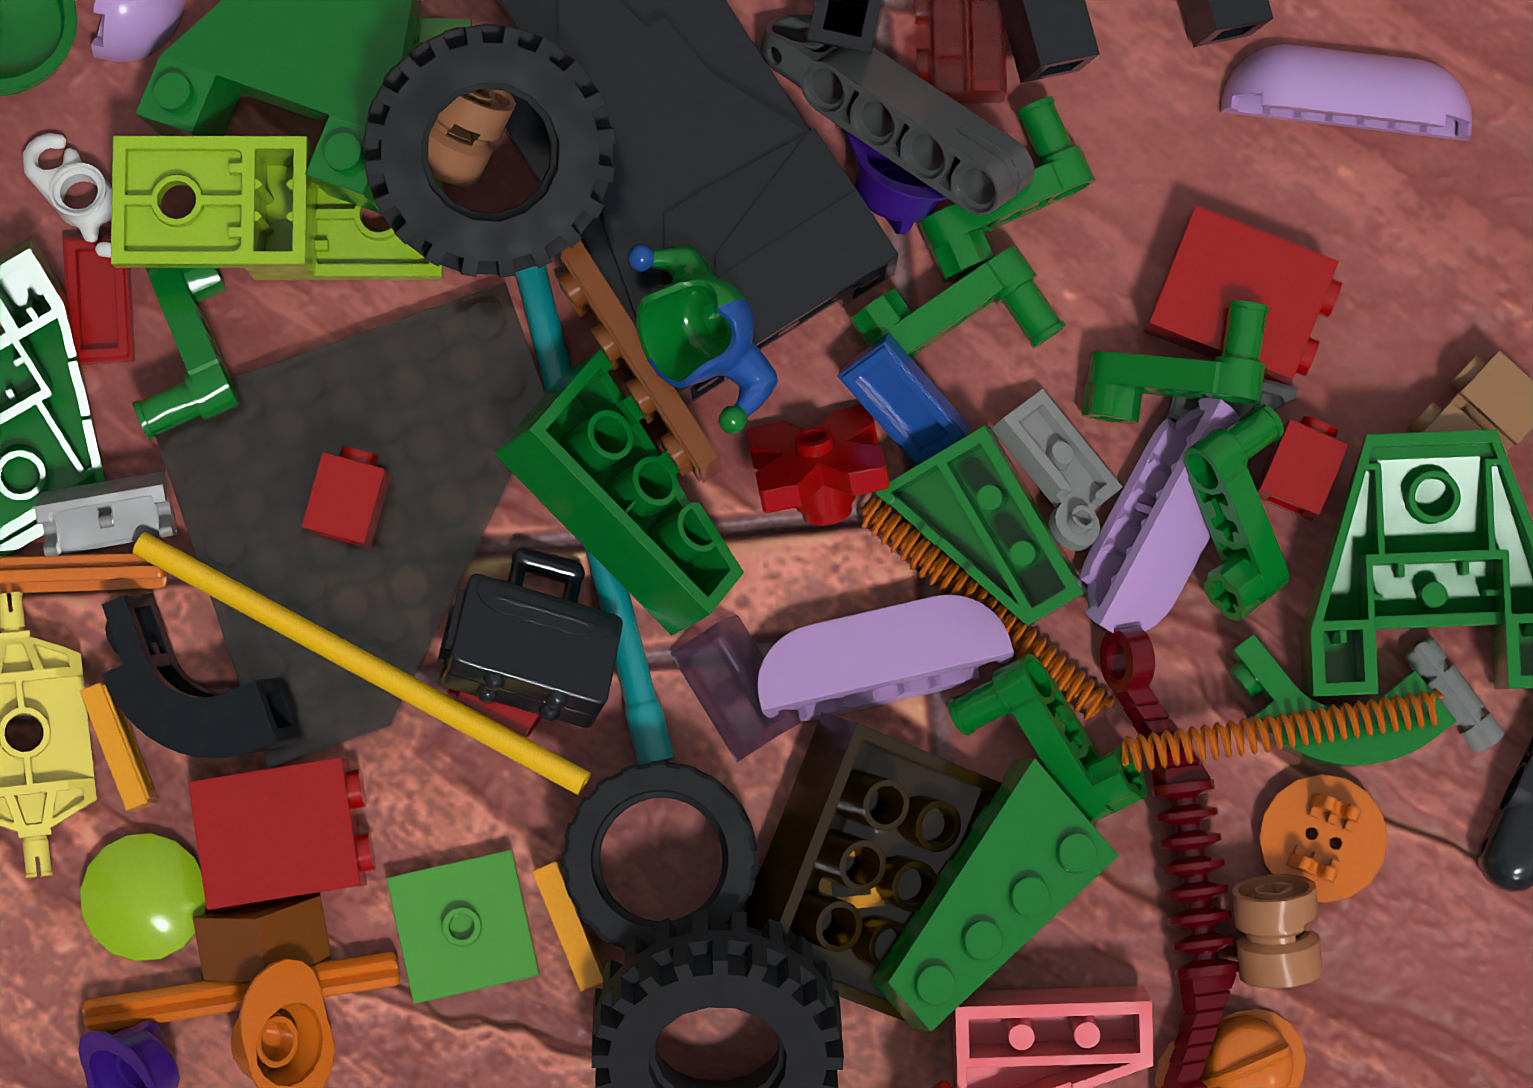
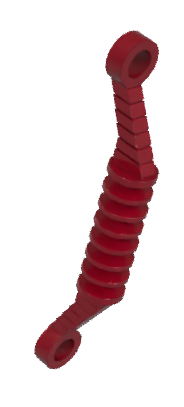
M1134 626L1116 628L1114 633L1107 631L1101 641L1099 651L1102 675L1107 685L1112 689L1114 695L1124 707L1123 710L1132 721L1133 727L1138 734L1141 733L1146 738L1147 742L1151 732H1155L1160 740L1164 730H1168L1174 737V732L1177 729L1176 725L1171 719H1168L1169 715L1163 706L1158 704L1159 700L1152 690L1149 689L1155 671V653L1148 634L1141 627ZM1181 739V763L1179 766H1176L1167 740L1168 765L1166 768L1161 766L1154 742L1155 768L1152 770L1154 786L1151 787L1152 797L1172 800L1171 808L1154 817L1155 822L1175 826L1176 833L1159 840L1158 848L1173 850L1179 853V858L1162 866L1161 871L1163 874L1182 877L1181 885L1164 892L1165 899L1185 903L1186 910L1169 917L1168 924L1189 929V935L1172 943L1171 947L1172 951L1192 954L1193 961L1175 969V978L1179 979L1182 1007L1185 1012L1179 1025L1180 1029L1174 1043L1175 1047L1169 1061L1170 1065L1161 1088H1207L1201 1081L1200 1076L1206 1064L1205 1059L1208 1058L1212 1047L1211 1041H1214L1218 1030L1217 1024L1221 1021L1224 1012L1223 1007L1226 1006L1230 995L1228 989H1232L1236 972H1239L1237 961L1218 958L1217 951L1234 944L1235 936L1214 931V925L1232 917L1231 910L1212 907L1210 901L1228 892L1227 884L1208 881L1207 874L1225 866L1224 859L1204 855V848L1222 840L1221 833L1202 830L1200 825L1201 822L1218 815V808L1201 805L1197 802V797L1215 789L1214 779L1210 778L1202 764L1199 765L1200 760L1194 752L1192 764L1187 762Z

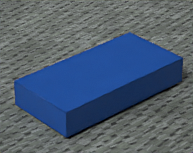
M889 332L840 368L837 377L916 466L968 435L970 429L968 422Z

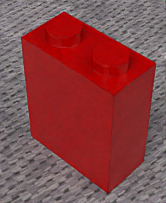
M1196 205L1189 215L1144 332L1215 359V357L1222 356L1228 315V301L1242 300L1265 304L1269 306V314L1266 317L1260 362L1266 364L1264 379L1288 385L1293 380L1295 373L1306 376L1314 360L1320 341L1311 338L1310 335L1318 314L1328 318L1339 296L1342 282L1332 279L1339 261Z
M339 757L188 782L207 910L366 886V872L375 871L376 869L371 835L369 832L360 834L356 808L366 807L363 777L360 769L350 770L349 759Z

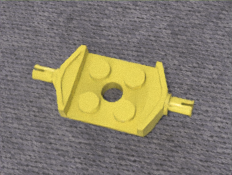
M11 592L12 612L8 610L7 593H0V827L17 832L19 839L23 838L25 878L37 877L36 857H39L41 877L53 875L47 836L51 835V828L97 800L88 713L79 692L85 689L82 658L79 652L30 637L29 630L25 631L23 592ZM19 715H29L37 719L43 728V739L40 745L28 752H20L13 749L5 738V728L11 719Z

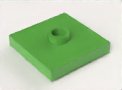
M512 849L386 878L413 1004L541 975Z

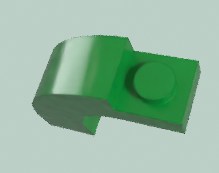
M1254 634L1245 638L1226 653L1235 664L1228 669V672L1239 688L1251 700L1260 695L1266 702L1264 706L1247 718L1250 723L1254 716L1259 717L1263 722L1267 714H1270L1276 720L1280 712H1283L1289 719L1293 710H1296L1302 717V713L1306 708L1315 714L1318 706L1324 708L1326 712L1328 711L1329 706L1312 700L1298 689ZM1415 670L1404 674L1374 698V700L1379 704L1381 698L1385 696L1392 701L1396 694L1405 699L1409 692L1417 698L1422 690L1430 696L1432 690ZM1436 696L1435 710L1438 724L1436 727H1433L1430 723L1427 704L1423 698L1425 726L1421 729L1418 727L1416 712L1410 700L1412 728L1410 731L1405 729L1403 714L1399 703H1397L1399 730L1395 733L1392 731L1390 715L1385 705L1384 720L1386 732L1382 735L1379 732L1377 717L1372 706L1373 735L1369 737L1366 733L1365 722L1359 708L1360 737L1357 739L1354 737L1351 720L1346 710L1348 738L1345 741L1341 739L1339 725L1335 713H1333L1335 737L1333 743L1328 741L1325 723L1321 715L1320 729L1322 742L1320 745L1315 742L1313 728L1308 717L1309 744L1306 747L1302 743L1300 730L1295 719L1296 746L1294 749L1290 747L1286 728L1282 720V750L1316 764L1334 767L1367 766L1391 761L1420 749L1454 724L1456 720ZM1269 722V739L1271 743L1276 745L1274 733Z

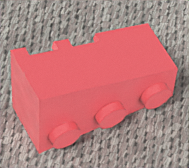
M1145 986L974 991L952 1012L954 1088H1093L1154 1066L1152 1000Z

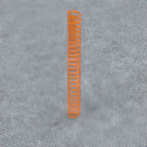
M876 496L860 510V513L865 515L861 523L862 528H868L874 524L871 536H878L884 532L881 537V545H887L894 540L890 548L891 553H897L904 548L900 555V561H907L914 556L910 562V570H916L924 564L919 572V578H926L934 571L929 580V586H936L944 579L939 587V595H944L953 588L950 595H964V597H971V599L980 603L984 601L988 594L985 588H981L972 596L979 584L974 579L962 588L969 577L965 570L952 580L959 569V565L956 562L952 563L942 572L950 559L947 554L942 555L933 563L940 552V548L937 545L933 546L923 555L930 544V540L925 537L913 547L921 534L920 530H913L903 539L911 527V523L908 520L894 530L902 517L899 512H896L883 523L892 510L891 505L886 504L872 516L881 504L882 498ZM991 596L983 605L993 610L998 600ZM1001 604L993 612L1002 620L1008 609ZM1010 613L1002 620L1009 637H1012L1013 652L1022 645L1016 655V660L1032 653V655L1042 661L1048 672L1052 669L1049 675L1055 682L1062 677L1058 683L1062 693L1072 685L1065 696L1068 703H1071L1082 693L1074 706V712H1080L1092 701L1084 714V720H1090L1106 705L1108 708L1112 707L1114 696H1108L1101 701L1105 693L1104 687L1097 688L1091 693L1095 686L1094 679H1089L1081 685L1085 678V671H1079L1071 677L1076 668L1075 662H1070L1061 669L1066 660L1065 654H1060L1051 661L1056 652V645L1049 646L1041 653L1047 643L1046 637L1039 638L1031 645L1037 635L1036 629L1029 630L1021 637L1027 627L1025 623L1020 621L1011 629L1017 619V616L1013 613Z
M1435 688L1430 696L1423 690L1418 694L1417 698L1411 692L1406 695L1405 699L1396 694L1392 701L1383 696L1379 704L1370 698L1366 706L1360 700L1356 701L1353 708L1347 702H1344L1340 710L1337 706L1331 704L1327 712L1324 708L1318 706L1315 714L1306 708L1302 713V717L1296 710H1293L1289 719L1283 712L1278 714L1276 720L1273 716L1267 714L1263 722L1259 717L1254 716L1251 724L1246 719L1241 718L1238 727L1232 720H1228L1225 729L1219 722L1213 725L1212 731L1209 726L1203 724L1199 733L1193 726L1188 728L1186 734L1182 729L1177 728L1174 732V737L1168 730H1164L1161 740L1155 732H1151L1148 742L1141 733L1136 737L1135 743L1127 735L1122 742V765H1129V745L1135 770L1138 772L1142 770V744L1148 768L1153 770L1155 768V742L1161 766L1166 768L1168 765V740L1174 764L1179 766L1181 763L1180 739L1186 760L1189 764H1192V736L1197 746L1199 758L1204 763L1206 760L1205 733L1209 741L1212 757L1217 761L1219 758L1218 731L1223 743L1225 756L1230 759L1232 756L1231 729L1238 754L1243 756L1245 754L1244 728L1251 752L1255 755L1258 752L1256 726H1258L1262 738L1264 751L1268 753L1270 751L1269 722L1274 733L1277 749L1281 751L1283 749L1282 720L1286 728L1290 747L1294 749L1296 746L1295 719L1300 730L1302 743L1307 747L1309 744L1308 717L1313 728L1315 742L1320 745L1322 742L1320 729L1321 715L1325 723L1328 741L1333 743L1335 740L1333 713H1335L1339 725L1341 739L1345 741L1348 738L1346 710L1351 720L1354 737L1358 739L1360 737L1359 708L1365 722L1366 733L1371 737L1373 735L1372 706L1377 717L1379 732L1382 735L1386 732L1384 720V706L1386 705L1391 719L1392 731L1397 733L1399 730L1397 703H1399L1403 714L1405 729L1410 731L1412 728L1410 700L1416 712L1418 727L1423 729L1425 726L1423 698L1428 707L1430 723L1433 727H1436L1438 722L1435 699L1436 696L1439 699H1442L1444 696Z

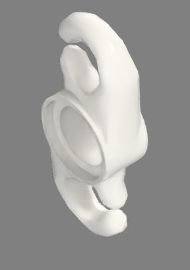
M53 133L37 136L29 142L23 152L25 175L67 224L80 229L85 241L90 243L96 242L98 240L99 227L103 223L112 220V186L97 168L83 163L77 150L72 148L64 151L61 166L49 170L41 169L38 165L40 154L49 148H65L67 140L63 135ZM86 181L97 186L98 193L96 199L88 207L72 209L65 205V194L75 183ZM97 243L96 253L99 256L111 258V243Z

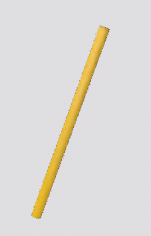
M143 532L136 541L133 554L574 794L579 796L586 787L591 772L157 537Z

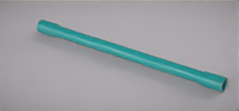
M547 265L539 269L537 266L517 271L515 275L545 392L547 393L558 379L572 368L549 280ZM586 549L601 610L615 614L623 621L615 666L625 701V718L637 765L651 763V761L673 759L675 755L662 704L657 699L630 593Z

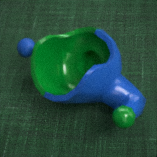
M636 244L628 253V263L634 271L644 272L653 267L668 272L673 279L672 283L643 297L637 308L636 326L638 336L648 362L657 375L666 383L680 389L704 382L716 376H726L739 387L737 402L735 405L727 406L722 410L718 423L726 433H740L746 425L747 417L754 413L768 399L778 382L776 371L765 355L752 342L754 317L747 298L730 281L715 276L705 258L691 245L651 249L647 244Z

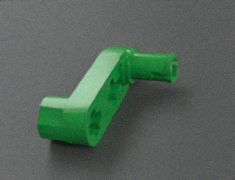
M1053 96L1034 101L1016 112L1039 160V163L1034 166V177L1029 187L987 215H975L957 204H952L927 216L918 223L944 282L966 276L995 257L985 235L986 232L1056 203L1089 187L1096 181L1081 146H1073L1056 109Z
M1017 245L1005 249L914 312H912L898 290L894 288L873 300L850 319L851 324L867 347L889 332L911 358L993 302L996 305L1003 302L1029 339L1033 349L1066 327L1065 322L1058 317L1035 284L1034 280L1038 275Z
M146 268L150 282L187 369V373L183 374L184 381L140 401L132 402L138 421L149 440L198 416H201L205 421L240 405L227 368L199 303L227 290L219 268Z
M1228 301V315L1222 356L1215 357L1214 361L1106 351L1091 352L1082 416L1111 423H1138L1143 394L1197 400L1202 398L1222 399L1228 403H1261L1266 364L1260 362L1269 306L1251 301Z
M1260 403L1253 406L1247 414L1225 430L1221 428L1212 430L1184 452L1183 457L1185 468L1189 475V483L1222 561L1208 572L1207 581L1203 584L1205 593L1210 602L1226 618L1233 621L1242 620L1289 583L1290 576L1287 564L1247 468L1250 458L1284 435V427L1279 415L1268 405L1263 404L1261 406Z
M1027 654L995 670L992 680L960 696L957 695L948 702V710L953 723L961 733L967 736L1009 713L1014 715L1050 776L1091 823L1099 821L1147 797L1148 790L1144 780L1143 770L1140 772L1135 770L1131 753L1128 752L1129 765L1127 766L1122 765L1121 746L1100 756L1058 685L1051 678L1041 661L1032 654Z

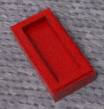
M111 235L98 236V240L93 243L85 241L83 237L63 238L65 295L80 364L135 362L131 268H115L111 264V258L102 257L96 253L97 243H111Z

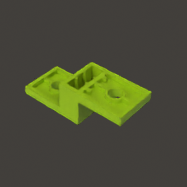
M113 136L111 264L115 268H244L254 280H444V266H436L425 260L408 244L405 245L395 235L392 228L383 232L369 230L364 226L362 219L365 208L327 195L305 174L315 151L307 136ZM434 178L437 185L445 192V182ZM178 185L188 186L193 189L196 196L195 207L191 213L179 219L169 218L164 215L161 202L167 190Z

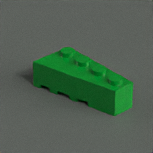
M600 348L566 371L498 447L494 454L672 636L711 615L743 575L744 571L700 502L691 503L684 493L676 476L680 472L667 450L660 454L639 422L645 417L632 395L626 398L623 397L608 373L614 367L602 348Z
M1035 758L1014 760L1002 780L1004 782L989 805L984 806L971 826L972 831L953 860L948 861L936 879L938 883L921 909L916 910L871 979L872 983L913 1029L933 1031L1119 856Z

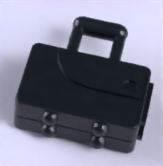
M520 546L512 553V563L507 582L482 574H473L470 576L464 590L459 589L455 604L451 605L437 660V663L442 665L440 682L447 688L477 696L479 701L484 704L498 702L538 714L546 722L559 720L588 728L594 724L608 700L623 621L615 614L577 603L581 583L585 576L584 567L581 563L532 547ZM525 573L564 583L565 587L562 598L523 587Z

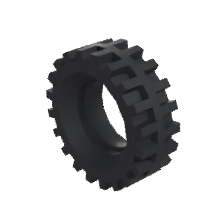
M497 24L455 27L417 44L383 78L384 81L374 100L371 101L367 113L368 117L363 137L366 177L379 212L391 226L395 235L405 245L408 244L421 254L428 262L436 266L442 265L459 271L461 275L476 277L477 274L499 275L500 278L515 276V272L537 266L539 269L551 263V258L568 246L573 248L582 239L580 235L592 219L599 217L604 207L602 201L608 184L613 182L615 167L612 166L613 144H616L614 128L611 127L605 108L607 104L601 92L597 90L587 75L586 70L577 60L569 56L556 44L523 29ZM480 89L507 91L527 101L543 119L550 140L549 167L539 188L521 204L499 212L473 211L452 201L435 182L428 163L429 134L439 113L457 97Z
M707 910L692 911V926L676 929L670 918L656 922L655 940L646 944L635 934L625 942L624 964L610 959L603 969V989L596 988L593 998L592 1068H596L595 1088H838L837 1070H843L844 1053L840 998L838 990L833 991L832 971L826 961L813 965L812 944L801 936L791 945L783 941V924L769 918L763 929L758 930L747 926V913L743 911L731 910L729 923H709ZM708 1007L736 1008L757 1016L775 1031L778 1039V1049L771 1060L753 1073L729 1080L697 1079L675 1071L658 1053L656 1040L662 1029L681 1015Z

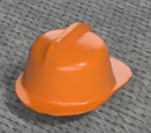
M284 958L269 964L254 978L245 993L239 1017L232 1029L230 1044L233 1059L241 1072L251 1078L257 1088H323L332 1071L335 1047L332 1030L327 1019L321 986L314 970L301 960Z
M1257 1008L1234 1012L1221 1018L1220 1023L1217 1024L1218 1030L1214 1041H1211L1212 1047L1208 1058L1205 1059L1206 1064L1200 1076L1201 1081L1207 1088L1299 1087L1304 1076L1306 1057L1302 1039L1291 1023L1275 1012ZM1175 1040L1168 1045L1158 1060L1154 1079L1156 1088H1161L1164 1084V1079L1170 1065L1169 1061L1175 1047Z

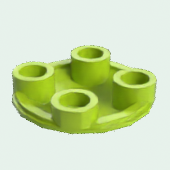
M153 833L126 835L105 846L88 865L80 888L81 913L92 937L110 953L133 961L162 959L175 951L185 948L192 941L195 934L193 916L205 914L206 911L203 881L198 858L192 852L182 847L177 841Z

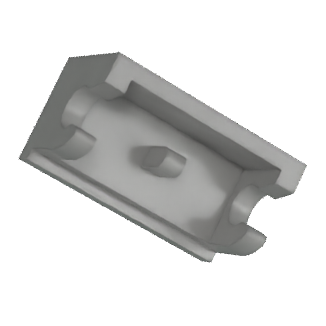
M166 471L40 492L34 505L37 524H42L45 538L43 550L46 558L136 542L143 532H147L157 538L174 536L178 533Z

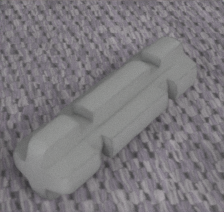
M1433 638L1424 639L1406 653V663L1412 671L1416 670L1420 677L1424 676L1427 680L1426 684L1432 691L1436 688L1443 694L1444 697L1439 700L1455 718L1456 722L1453 725H1460L1464 731L1461 733V736L1470 748L1476 753L1488 750L1504 736L1503 729L1491 713L1489 715L1483 713L1481 708L1485 705L1455 665H1447L1444 660L1448 656L1437 641Z

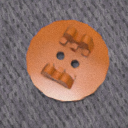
M1324 774L1294 780L1277 792L1262 814L1258 836L1261 863L1266 871L1271 875H1298L1311 879L1316 885L1317 902L1321 903L1350 898L1368 886L1384 863L1388 841L1383 813L1370 794L1348 779ZM1310 827L1316 831V837L1313 840H1309L1305 834L1306 830ZM1333 837L1340 840V846L1336 850L1332 849L1329 844Z

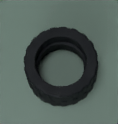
M651 761V763L633 764L621 768V772L611 777L606 776L596 784V788L587 797H583L575 808L577 812L572 822H568L564 835L566 842L564 853H562V868L565 870L567 882L564 884L569 898L573 899L578 909L577 914L608 944L612 943L625 951V942L635 934L646 944L655 940V923L659 921L641 918L624 909L607 889L600 865L602 843L613 821L632 805L649 799L669 798L693 806L710 821L718 835L722 849L721 875L711 896L695 911L707 910L709 923H729L731 910L744 911L757 879V841L751 821L735 795L719 780L698 770L696 767L683 763ZM692 913L671 920L676 929L692 926Z

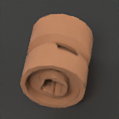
M480 89L457 97L439 113L429 134L428 163L434 178L456 186L470 187L478 183L494 150L490 141L500 138L516 105L513 96L509 92Z
M1274 874L1249 878L1237 883L1232 888L1235 927L1244 933L1236 941L1240 980L1247 985L1259 988L1278 989L1296 987L1318 979L1323 973L1321 942L1319 934L1309 929V926L1319 921L1315 882L1307 877L1298 875Z

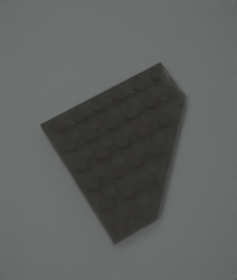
M506 282L231 378L240 402L239 406L205 421L201 416H198L156 435V440L197 560L415 677L418 669H421L443 623L442 620L458 587L460 588L482 543L483 535L514 477V474L495 456L494 452L545 395ZM342 446L366 451L379 456L377 467L386 469L391 475L371 549L312 534L301 527L322 452L339 456ZM210 596L240 686L254 680L282 677L301 728L303 738L263 751L269 768L285 765L393 726L404 704L403 700Z

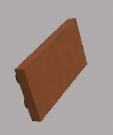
M581 240L573 248L568 246L562 250L560 258L565 270L556 275L561 284L559 285L579 317L590 312L598 325L590 329L594 336V341L599 349L602 348L613 365V371L622 365L628 370L633 378L625 383L629 396L632 395L641 409L647 424L657 418L660 420L667 431L665 435L660 437L663 444L662 447L664 451L667 450L678 467L680 476L684 477L692 471L698 481L702 480V482H705L721 472L720 457L675 387L670 386L659 377L648 362L640 344L636 326Z

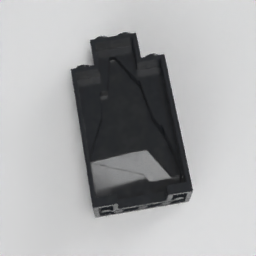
M495 0L512 28L523 29L541 36L556 44L569 56L577 60L586 70L587 75L597 90L601 92L607 104L605 108L610 125L614 128L616 144H613L612 166L615 167L613 182L608 184L602 201L604 207L599 217H594L580 236L582 237L581 242L635 326L637 308L641 299L673 281L668 272L650 267L644 272H636L631 268L628 263V253L632 247L640 243L647 244L651 249L679 245H691L697 249L705 258L715 276L730 281L747 298L754 317L752 342L760 351L838 302L841 308L895 275L898 252L816 129L809 130L726 0ZM511 94L516 105L504 131L540 185L549 167L550 140L543 119L527 101ZM716 376L698 384L681 389L675 387L686 406H688L729 379L726 376Z

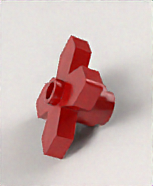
M863 405L832 411L817 426L805 429L780 421L751 427L746 430L753 468L758 470L755 472L764 513L795 508L802 513L804 521L811 525H832L843 521L851 514L852 503L856 495L885 490L890 487L882 447L876 446L879 443L875 421Z

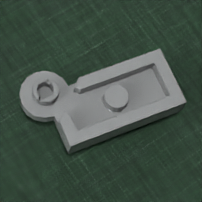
M1041 389L1003 417L991 429L1055 507L1049 520L1050 530L1055 540L1071 551H1082L1091 546L1099 537L1100 524L1094 510L1123 487L1044 389Z

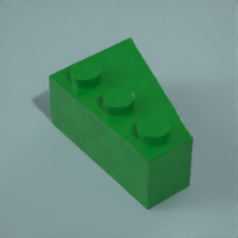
M982 426L890 481L889 488L875 491L880 498L920 530V533L944 551L967 574L1027 626L1035 624L1088 592L1060 543L1055 540L1050 526L991 427Z

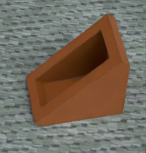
M321 893L193 916L204 981L252 982L269 964L284 958L301 960L308 966L331 958Z

